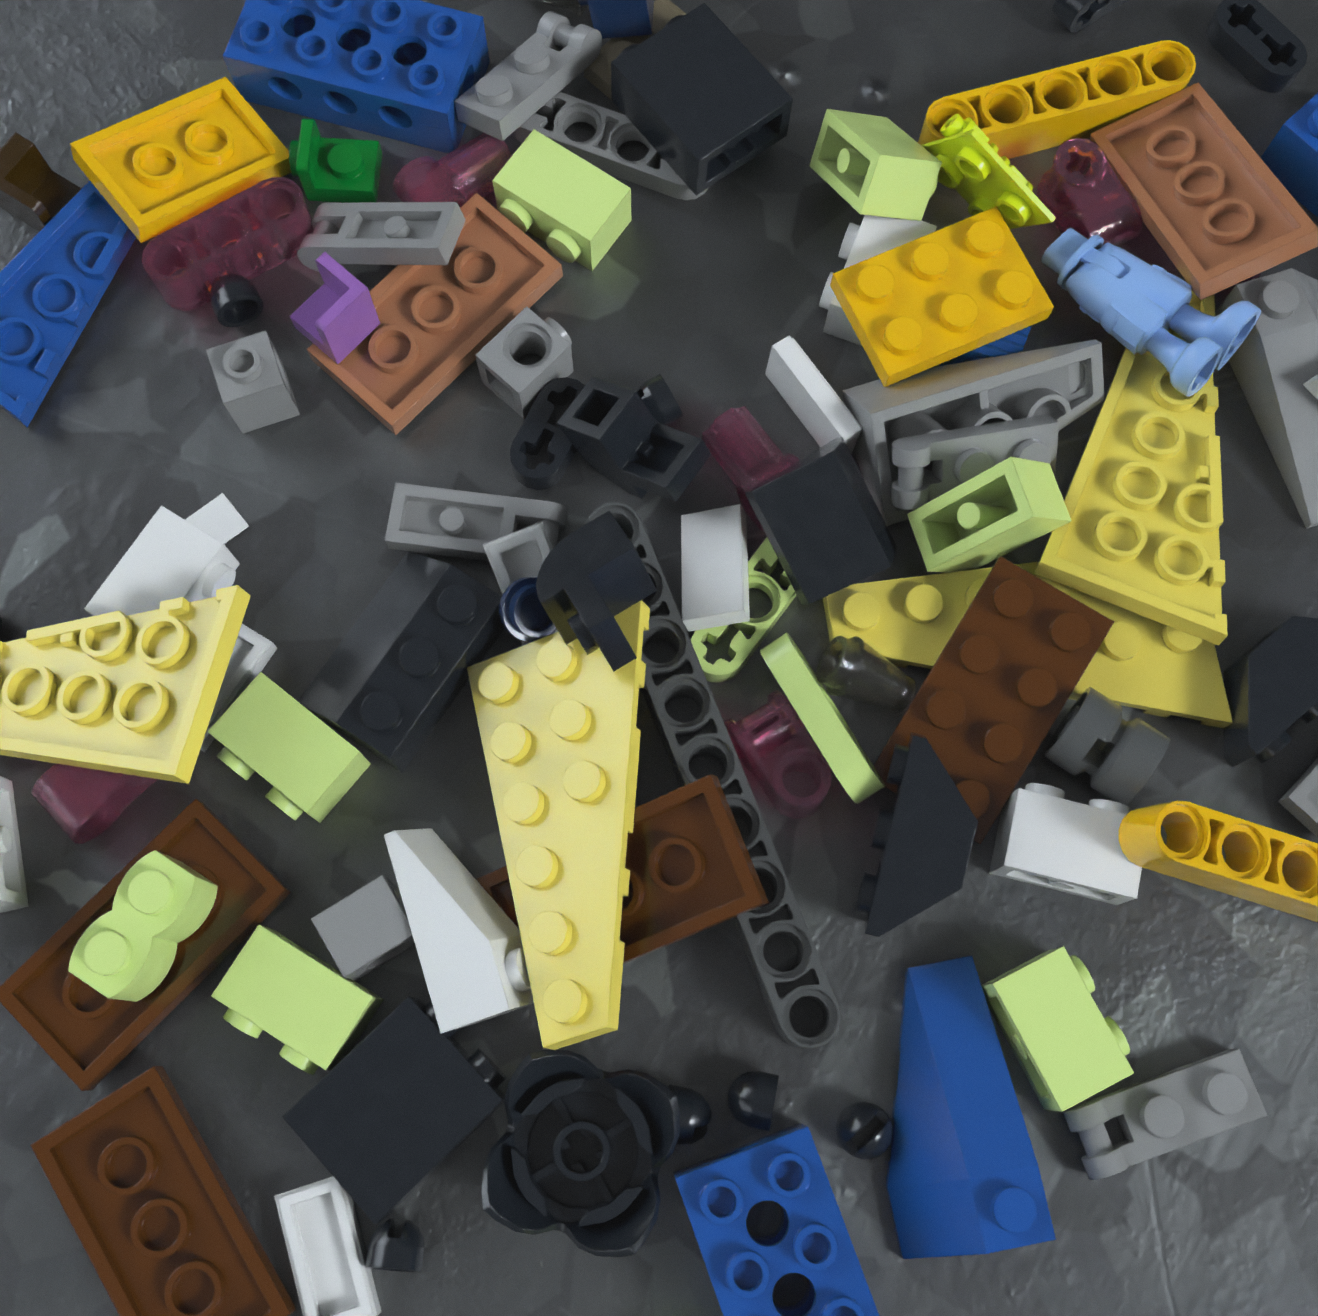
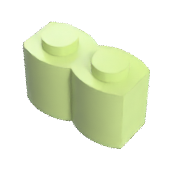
M156 850L148 853L138 860L122 879L114 897L112 910L100 916L82 934L72 952L68 971L108 999L134 1002L143 999L154 991L168 974L175 959L177 943L192 935L208 917L216 899L218 886L175 858Z

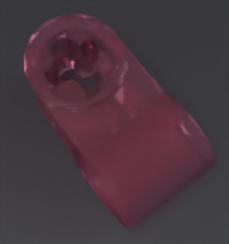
M1075 138L1063 143L1053 158L1052 167L1043 174L1037 188L1039 200L1056 217L1054 223L1061 234L1067 229L1072 228L1087 239L1098 234L1104 239L1103 245L1109 242L1116 246H1120L1138 237L1142 230L1140 209L1135 199L1125 190L1111 168L1103 150L1096 143L1088 139ZM1091 163L1090 168L1088 169L1086 174L1083 175V172L1087 168L1088 164ZM1057 181H1058V182H1059L1058 186L1056 187L1055 191L1052 192L1054 186L1056 185V183H1057Z
M775 690L767 695L768 703L738 721L730 718L724 724L738 758L752 772L773 806L782 815L789 818L804 819L814 815L822 807L832 783L831 769L805 731L804 725L791 703L780 691ZM793 771H802L814 779L817 791L808 797H796L785 789L782 778Z
M55 764L36 781L31 795L75 844H83L107 830L118 819L121 812L158 779Z

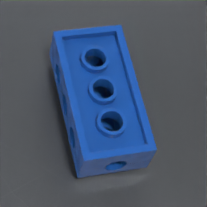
M246 0L223 54L236 89L248 102L456 155L466 128V124L458 121L454 101L485 76L490 62L483 16L420 0Z
M801 1123L795 1124L673 1172L723 1316H879L808 1126ZM761 1201H774L780 1205L782 1212L781 1223L777 1230L764 1237L749 1233L746 1227V1219L750 1209ZM789 1273H799L806 1276V1293L798 1303L791 1306H782L773 1301L774 1286L782 1276Z

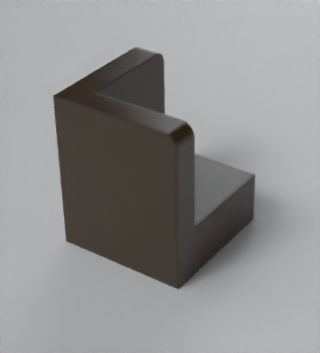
M15 132L0 149V207L40 232L82 188L52 171L35 144Z

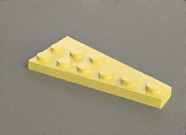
M1192 290V298L1189 305L1205 314L1215 316L1214 294L1199 300ZM1171 328L1168 330L1172 335L1184 340ZM1125 347L1105 401H1103L1064 498L1072 521L1051 531L1034 573L1219 646L1228 636L1227 614H1222L1221 587L1226 582L1225 560H1220L1219 527L1223 523L1220 436L1215 435V412L1219 407L1218 387H1214L1213 373L1207 383L1197 393L1187 397L1172 386L1169 372L1149 351L1142 355L1139 353L1134 355Z
M1039 562L1015 564L1114 621L1068 699L1077 701L1086 689L1092 687L1118 705L1142 709L1145 714L1166 718L1170 715L1200 720L1203 725L1225 728L1233 723L1215 644L1037 575L1034 572ZM993 567L857 583L824 597L823 604L831 653L904 668L912 665L932 669Z
M239 585L216 589V597L193 602L187 601L184 597L161 601L159 609L128 616L119 610L27 630L26 638L7 642L0 641V755L189 784L251 596Z
M642 600L614 616L637 657L614 672L600 648L587 655L578 638L566 645L559 632L467 667L542 1046L552 1050L618 1030L625 945L620 940L623 897L628 896L630 870L625 868L628 833H633L641 737V730L636 727L639 688H644L646 664L641 660L643 631L649 630L650 608Z

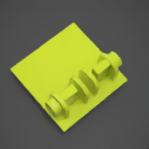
M958 113L953 115L940 129L945 138L921 145L942 162L938 173V182L948 188L955 189L969 204L968 212L971 216L997 206L1009 229L1052 223L1056 219L1032 192L1033 185L1014 165L1009 166L1010 160L1006 156L1000 157L997 154L999 148L994 143H987L990 139L970 117L964 120Z

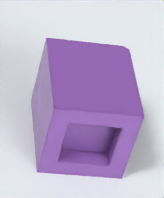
M323 252L315 262L324 284L290 315L294 327L334 362L339 364L381 323L368 287L329 254Z

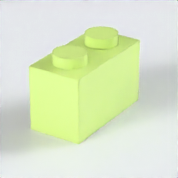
M827 109L809 166L859 214L922 221L929 198L936 190L938 173L942 162L887 117Z
M533 129L492 180L497 210L524 233L528 231L544 241L548 248L561 260L568 263L576 261L591 271L594 270L632 220L630 187Z
M1009 457L907 514L927 572L943 573L978 569L998 559L1000 556L1002 557L1072 521L1050 463L1017 457Z
M262 672L255 677L207 731L224 745V748L216 756L246 781L255 771L267 780L273 787L265 797L295 821L303 812H306L321 823L371 765L359 750Z
M260 924L211 995V997L228 1007L223 1016L228 1023L254 1038H258L263 1030L285 1044L279 1055L311 1075L315 1074L319 1066L324 1070H332L352 1051L384 1000L358 982L344 978L339 970L278 931Z
M1064 946L1045 951L982 984L987 1004L1044 1110L1063 1112L1134 1074L1125 1057L1130 1053V1047L1125 1035L1109 1016L1104 1018L1090 994L1095 991V985L1088 969L1076 955L1069 956Z

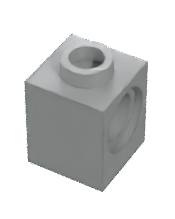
M526 306L475 355L481 381L525 419L540 391L547 383L556 378L568 377L574 372L571 338L565 329L554 319L547 317L545 320H542ZM526 354H537L543 357L539 362L532 365H523L516 362Z
M266 330L206 349L222 402L242 434L300 415L283 362Z
M383 875L311 918L344 978L353 981L360 980L415 945L399 887L396 889L394 884Z

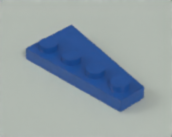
M91 181L0 271V407L26 427L29 426L136 239L135 235Z

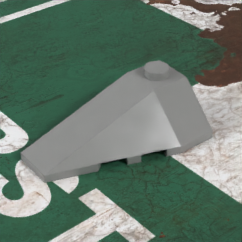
M1290 268L1237 284L1216 310L1215 316L1220 315L1230 305L1241 300L1249 301L1261 309V314L1241 346L1229 359V363L1306 529L1318 525V400L1305 388L1303 383L1318 374V280Z
M1094 339L932 367L885 388L881 380L878 379L842 390L844 404L862 426L853 453L886 526L907 520V514L913 511L897 508L891 503L892 483L898 480V467L892 463L893 441L903 437L1046 414L1059 422L1060 431L1105 401L1102 343ZM932 461L924 467V475L932 474Z

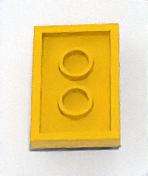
M226 76L70 143L75 163L140 243L291 173L289 150Z
M997 206L833 273L830 287L884 388L1046 320L1054 308Z

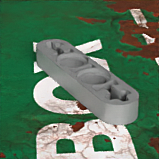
M562 92L557 93L537 111L538 114H533L510 135L512 138L523 143L533 129L607 174L676 199H696L708 190L707 188L696 196L664 159H661L660 169H656L659 153L626 115ZM576 122H587L596 129L594 136L584 142L572 141L564 134L568 126ZM548 123L554 124L552 131L548 129ZM634 140L645 144L649 152L641 160L627 161L620 157L617 150L625 142Z

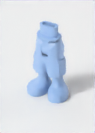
M1067 229L1046 249L1041 262L1059 274L1057 284L1069 292L1070 296L1080 305L1079 309L1084 314H1088L1093 320L1100 323L1108 334L1117 339L1134 355L1136 353L1142 355L1149 351L1169 372L1172 386L1187 397L1197 393L1207 383L1214 370L1219 371L1229 361L1249 335L1261 314L1260 308L1244 300L1230 305L1220 315L1211 316L1189 305L1192 298V286L1186 281L1167 272L1162 267L1155 264L1149 265L1109 242L1103 245L1104 239L1098 234L1087 239L1074 229ZM1171 328L1184 340L1172 335L1168 330Z

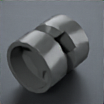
M1089 687L1077 699L1048 742L1043 756L1073 776L1083 772L1090 775L1091 788L1111 801L1127 805L1140 792L1155 772L1169 747L1171 739L1139 717L1125 721L1122 719V707L1092 687ZM1098 738L1108 742L1102 751L1094 745Z

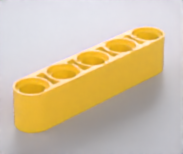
M1164 40L945 96L934 101L929 106L918 143L922 145L945 138L942 136L943 134L940 132V129L949 118L957 113L964 120L970 117L990 139L987 143H994L999 148L997 154L1000 157L1006 156L1008 159L1090 138L1091 133L1185 89L1195 72V57L1190 49L1182 43Z
M1177 800L1141 807L1130 811L1122 819L1119 827V844L1129 861L1139 867L1318 922V843L1187 801ZM1161 824L1167 834L1166 845L1161 837ZM1222 846L1226 854V862L1222 855Z

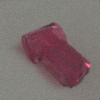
M482 133L437 161L429 156L419 157L410 161L396 175L393 182V190L402 202H457L459 207H461L476 193L483 198L494 191L492 180L512 156L504 141Z
M745 406L740 408L732 407L718 416L712 425L702 433V440L712 456L737 486L736 490L739 501L747 515L764 532L745 493L798 462L799 459L790 453L783 455Z

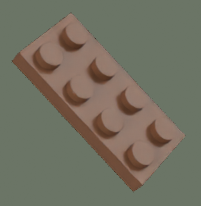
M1199 82L1090 134L1091 151L1183 278L1192 286V290L1199 300L1205 299L1318 247V227Z
M478 193L474 194L460 207L466 220L448 265H397L369 291L381 324L339 364L334 362L315 344L307 348L310 358L315 364L395 435L476 360L475 355L526 306L530 308L563 277L561 263Z

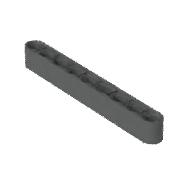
M619 502L605 503L592 512L587 523L610 510L622 530L631 538V543L635 547L657 589L653 593L654 596L651 601L646 603L650 608L649 630L643 631L642 651L646 645L658 640L670 643L677 651L674 659L666 663L652 662L642 652L641 660L646 664L644 688H641L678 784L680 787H683L697 780L689 770V764L694 758L700 755H711L720 760L724 766L725 774L719 779L729 807L732 814L741 817L748 826L749 835L744 841L757 874L765 877L773 889V898L770 904L732 918L768 1012L779 1036L790 1046L801 1049L822 1047L833 1040L839 1030L841 1013L838 1001L643 522L636 510L627 504ZM686 697L697 703L701 713L693 721L683 723L672 719L666 712L665 707L675 698ZM781 935L793 941L798 952L797 964L793 970L780 972L767 964L764 959L763 948L765 941L769 937ZM799 998L813 1000L823 1012L822 1028L816 1035L810 1038L799 1035L790 1024V1008Z

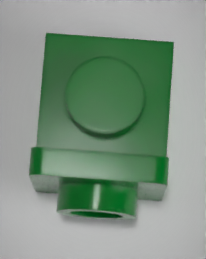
M302 118L299 140H292L290 143L289 165L292 176L299 177L308 201L341 203L377 202L382 163V150L379 141L321 138L315 119Z

